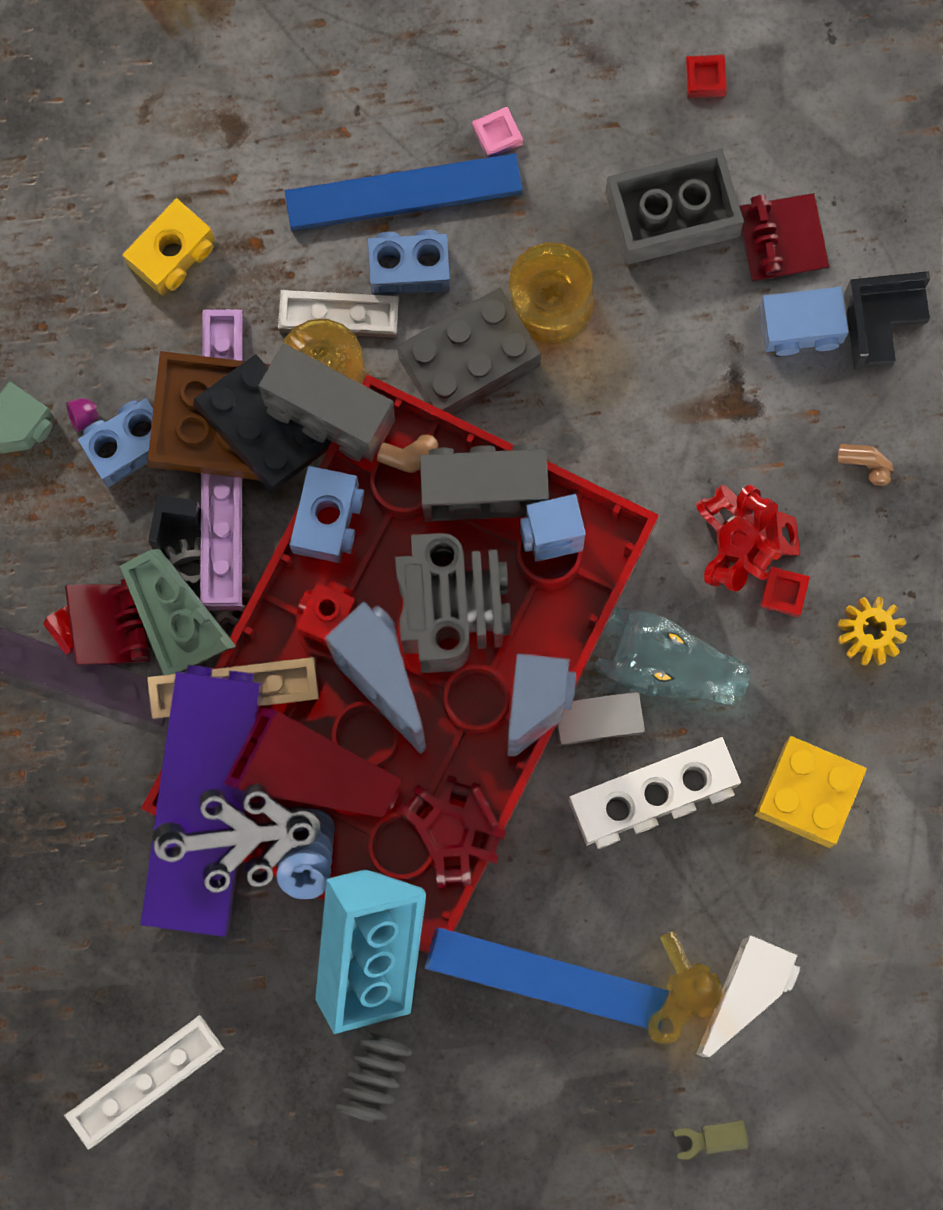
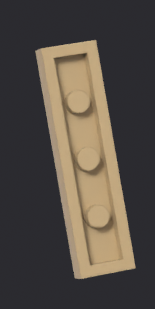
M314 657L212 669V676L228 678L229 670L253 673V682L263 683L260 706L319 699ZM175 674L147 677L152 719L169 717Z

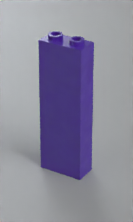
M187 665V672L175 673L154 831L158 826L167 822L180 824L186 833L231 828L230 825L220 818L208 819L203 816L199 805V798L203 792L210 789L221 791L227 802L245 814L246 809L242 800L243 791L231 788L223 783L259 715L263 683L253 682V673L229 670L228 678L212 676L213 668ZM211 801L206 807H216L220 802ZM152 842L140 925L225 937L229 932L238 866L229 874V886L221 892H212L206 888L203 870L207 865L217 862L231 846L186 851L181 859L170 862L157 856ZM171 843L168 844L165 848H171L178 844ZM216 874L213 875L210 879L219 880L220 878H222L223 875Z

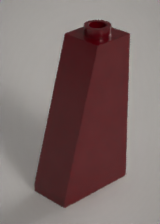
M262 708L223 784L241 791L249 785L260 784L266 788L268 795L271 797L383 818L386 811H389L394 806L398 798L397 789L402 780L284 714Z

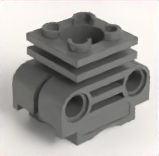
M443 533L411 535L412 556L396 557L397 580L399 582L400 595L403 599L400 633L404 654L419 653L421 672L433 673L457 670L466 663L470 652L469 632H477L478 649L486 648V631H493L494 648L503 647V636L511 635L509 603L501 604L500 595L507 594L506 562H498L497 550L489 551V569L481 570L480 551L472 552V570L464 571L462 546L455 537ZM441 557H446L453 561L445 567H438L433 564L435 560ZM447 638L455 639L459 643L455 649L449 651L439 648L438 644Z

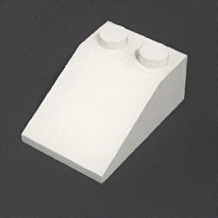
M751 935L744 938L696 1055L701 1057L712 1056L779 998L783 991H791L800 971V967L794 965L798 955Z

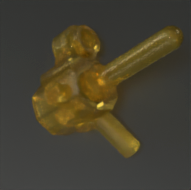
M675 930L660 936V939L677 975L670 974L665 988L669 990V995L661 1009L651 1016L647 1025L650 1038L662 1045L676 1041L681 1034L682 1026L693 1015L698 1019L709 1017L713 1013V1007L717 1008L722 992L718 991L722 987L720 980L715 972H709L710 967L695 962L692 968ZM667 1019L672 1023L673 1030L669 1035H663L659 1032L658 1023L660 1020Z

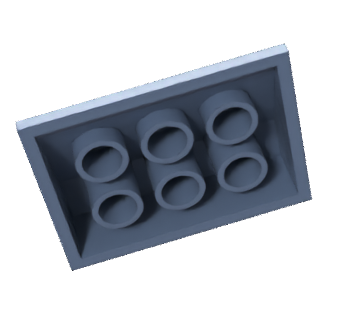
M363 602L325 637L336 666L421 754L427 748L422 724L398 647L400 645L395 635L397 631L393 627L395 623L379 606L371 610Z

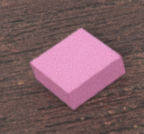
M504 107L472 122V128L487 158L499 156L523 145V138L508 107Z

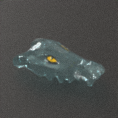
M615 608L612 619L625 624L626 627L614 661L598 658L594 672L608 676L629 689L650 696H675L687 699L706 698L728 706H734L744 697L751 673L746 663L717 651L711 645L693 636L680 625L665 617L648 611Z

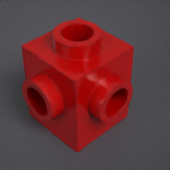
M329 581L327 586L317 582L313 592L306 590L297 610V613L302 615L297 625L299 635L329 647L325 637L357 608L356 599L350 596L352 591L332 581ZM327 610H334V613L330 616L323 615Z

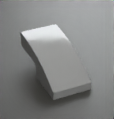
M639 692L573 701L571 710H564L562 719L556 726L558 745L595 742L604 738L644 733L645 728Z

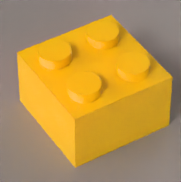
M790 736L782 748L755 817L831 848L838 841L867 768Z

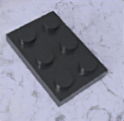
M255 354L195 397L193 406L272 493L325 454L332 441L327 438L324 443L314 440L302 431L304 426L291 419L288 423H283L266 412L268 407L264 405L259 384L268 370V366Z

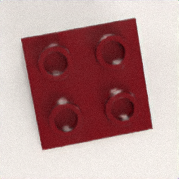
M814 193L767 201L766 195H757L750 199L751 204L739 206L744 221L741 230L752 281L830 268Z
M125 579L120 580L121 584L65 585L75 665L150 662V644H148L147 633Z

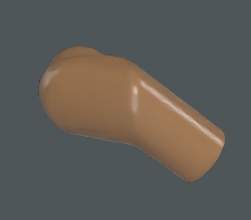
M427 434L420 436L417 441L404 449L383 442L377 456V462L412 473L421 469L420 455H429V450L438 448V442L433 436Z
M840 444L838 451L839 463L864 465L871 471L869 480L874 485L886 486L890 483V475L894 473L893 463L875 447Z

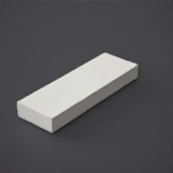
M281 290L278 330L279 332L397 338L399 296Z

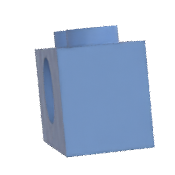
M308 466L290 542V547L294 554L341 563L343 552H351L355 536V529L349 528L352 513H360L364 497V490L358 489L357 476ZM333 507L340 512L338 520L332 524H323L318 521V514L324 508Z

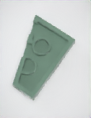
M160 549L149 550L120 565L163 675L186 672L187 665L198 666L236 647Z

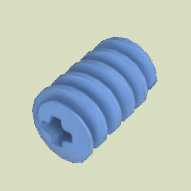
M307 808L317 815L321 828L317 839L305 847H292L278 861L276 875L279 886L289 896L298 899H312L321 895L326 890V882L331 874L330 866L332 864L331 856L333 853L332 845L334 843L335 825L327 813L318 809ZM298 827L294 832L301 831L305 827Z

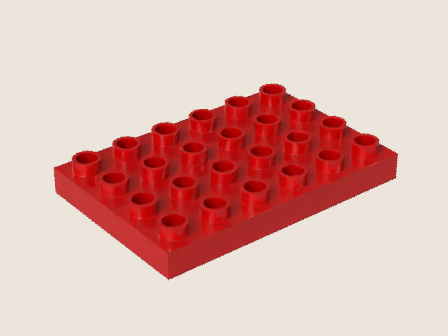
M367 374L362 385L393 401L395 422L383 441L385 443L404 449L417 441L420 436L427 434L437 440L438 448H451L454 450V453H470V449L477 446H493L495 451H512L513 444ZM331 442L318 468L355 475L359 483L358 489L364 490L360 513H352L349 528L355 529L351 552H343L341 563L294 554L291 550L290 542L298 512L297 508L230 636L236 647L221 654L214 669L315 658L319 699L260 706L259 713L262 708L278 711L402 780L397 789L398 798L394 806L389 811H386L383 818L276 797L272 798L287 809L295 806L318 809L327 813L332 818L335 832L329 878L369 870L423 888L426 897L419 950L428 954L435 927L455 932L489 862L469 856L471 886H463V882L446 883V888L438 889L436 867L432 856L417 828L396 810L401 804L406 806L415 795L412 790L417 785L423 787L440 801L448 775L457 777L456 782L471 786L473 782L481 784L480 791L498 823V828L506 829L557 726L555 724L517 756H508V738L517 654L569 659L568 671L576 672V688L656 527L659 515L547 461L549 500L576 494L586 535L583 551L535 562L533 552L524 551L521 539L520 519L526 517L424 522L421 469L411 473L377 462L379 450L372 462L364 458L357 462L339 452L340 445ZM327 507L320 511L317 519L323 524H332L338 520L340 512L333 507ZM443 533L455 537L462 546L464 571L472 570V552L480 551L481 570L489 569V551L497 550L498 562H506L507 594L500 595L501 604L509 603L511 635L503 636V647L494 648L493 631H486V648L478 649L477 632H469V658L461 668L447 672L422 673L419 653L404 654L400 633L403 599L400 595L399 582L397 580L396 557L412 556L411 535ZM441 557L435 560L433 564L438 567H445L453 561L449 558ZM329 581L349 588L352 591L350 596L356 599L357 608L363 602L371 610L379 606L395 623L393 627L397 631L395 635L400 645L398 647L422 724L427 748L421 754L336 666L329 647L299 635L297 625L302 615L297 613L298 606L306 590L313 592L317 582L327 586ZM327 610L323 615L330 616L334 613V610ZM447 638L443 639L438 646L443 650L449 651L455 649L459 643L455 639ZM162 769L141 807L143 811L153 817H156ZM253 796L249 801L258 802L263 796ZM451 798L449 804L465 808L466 802ZM428 805L419 817L424 821L433 808ZM245 810V814L259 824L275 822L263 812L252 814ZM476 831L471 846L480 848L483 834ZM274 840L260 842L243 862L247 863L252 858L260 857ZM460 856L443 857L444 867L461 865ZM278 862L272 868L273 877L277 878ZM326 890L315 898L325 902Z

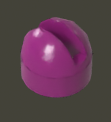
M77 398L66 402L67 413L76 432L85 430L98 420V412L95 411L97 406L93 401L87 398Z

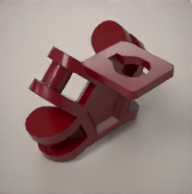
M448 775L440 801L423 787L417 785L412 790L415 795L406 806L401 804L396 810L417 828L432 856L436 867L438 889L446 888V883L463 882V886H471L469 856L497 864L499 860V855L496 854L499 840H505L507 833L505 830L498 828V823L480 791L481 784L473 782L471 786L456 782L457 777ZM451 798L466 802L465 808L449 804ZM429 805L433 810L423 821L419 816ZM476 831L483 834L480 848L471 846ZM460 856L461 865L444 867L443 857Z

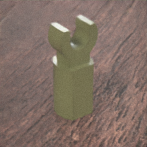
M743 1120L705 1125L701 1127V1132H694L692 1129L685 1127L672 1131L674 1137L685 1135L691 1141L689 1150L676 1153L677 1158L682 1160L693 1158L700 1150H705L706 1155L748 1149L746 1128Z

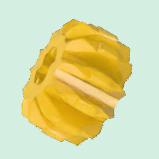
M866 597L860 598L858 601L859 610L849 605L844 610L849 619H840L837 624L838 628L849 632L838 638L839 644L851 643L853 645L846 653L849 658L855 656L858 651L861 652V665L866 666L871 660L872 654L875 662L878 665H883L886 662L885 653L896 657L900 650L895 643H904L907 639V635L896 631L906 624L905 618L893 620L891 616L895 614L898 607L893 604L887 611L883 610L884 602L881 597L875 599L872 608ZM868 623H870L873 629L879 628L881 631L875 638L876 640H874L872 634L865 635L863 632Z

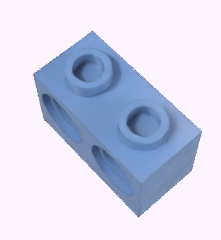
M422 230L417 232L416 236H400V234L395 232H384L376 235V238H368L372 295L450 291L447 234H439L435 230ZM425 254H434L439 258V261L430 267L423 266L418 262L419 258ZM386 256H394L400 260L399 264L392 269L383 268L379 265V262Z
M147 398L140 402L132 400L124 404L117 411V416L107 422L100 420L91 424L83 431L84 435L77 439L107 488L147 464L151 431L144 437L132 435L133 428L138 423L149 422L152 424L153 408ZM108 442L117 444V451L113 456L109 458L98 456V451L103 444Z
M576 494L526 505V518L520 519V534L524 551H532L535 562L583 551L586 534Z

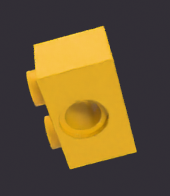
M176 198L122 255L127 266L159 295L163 296L168 290L174 291L183 283L187 276L186 271L195 261L200 263L207 258L214 247L213 242L215 238L212 229ZM170 244L182 246L180 252L175 256H165L162 252Z

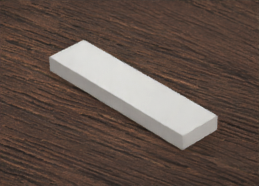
M199 1015L64 1116L89 1150L225 1048L204 1018Z

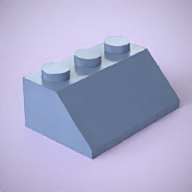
M517 654L508 738V756H517L562 719L563 709L571 710L576 672L568 671L569 659Z

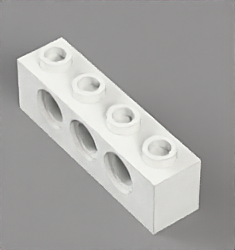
M720 737L569 797L568 801L586 846L596 843L597 848L600 849L620 841L618 833L634 828L635 833L639 834L658 826L657 818L672 813L673 818L677 819L697 810L695 803L710 798L711 803L715 804L735 796L733 788L738 787L741 781L724 739ZM695 770L701 773L705 781L704 787L699 791L687 789L682 779L685 772ZM651 785L661 786L667 794L666 802L660 806L649 804L644 796L645 789ZM612 800H621L627 804L629 816L622 821H615L608 816L606 805Z

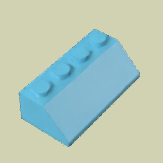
M369 870L327 879L315 1000L334 1034L411 1014L426 897L423 888Z

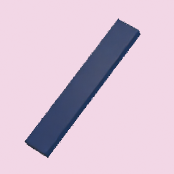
M516 153L284 190L291 232L517 196L523 193Z
M436 927L424 968L653 1031L660 1030L669 992L657 987Z

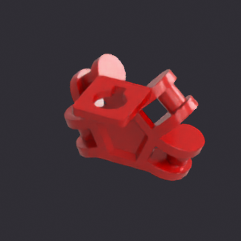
M752 484L744 487L738 496L727 486L720 485L715 489L714 496L710 499L702 498L696 503L700 515L716 530L718 555L708 563L705 569V583L714 587L724 584L726 589L737 592L746 584L749 573L761 580H766L770 574L767 567L773 559L779 560L783 554L793 557L800 556L796 518L779 512L778 504L770 498L763 499L760 497V490ZM723 508L729 510L733 515L726 521H724L719 512ZM785 526L789 532V544L786 538L782 536V529ZM730 562H734L735 564L729 568Z

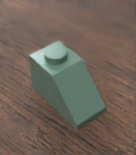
M11 381L8 382L0 393V454L28 450L33 447L36 441L41 443L53 428L52 420L55 418L48 407Z

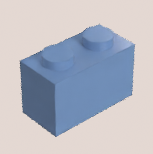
M842 286L762 296L759 312L765 352L776 351L778 356H787L798 353L800 348L815 347L816 351H829L838 348L839 344L844 343L848 335V325Z

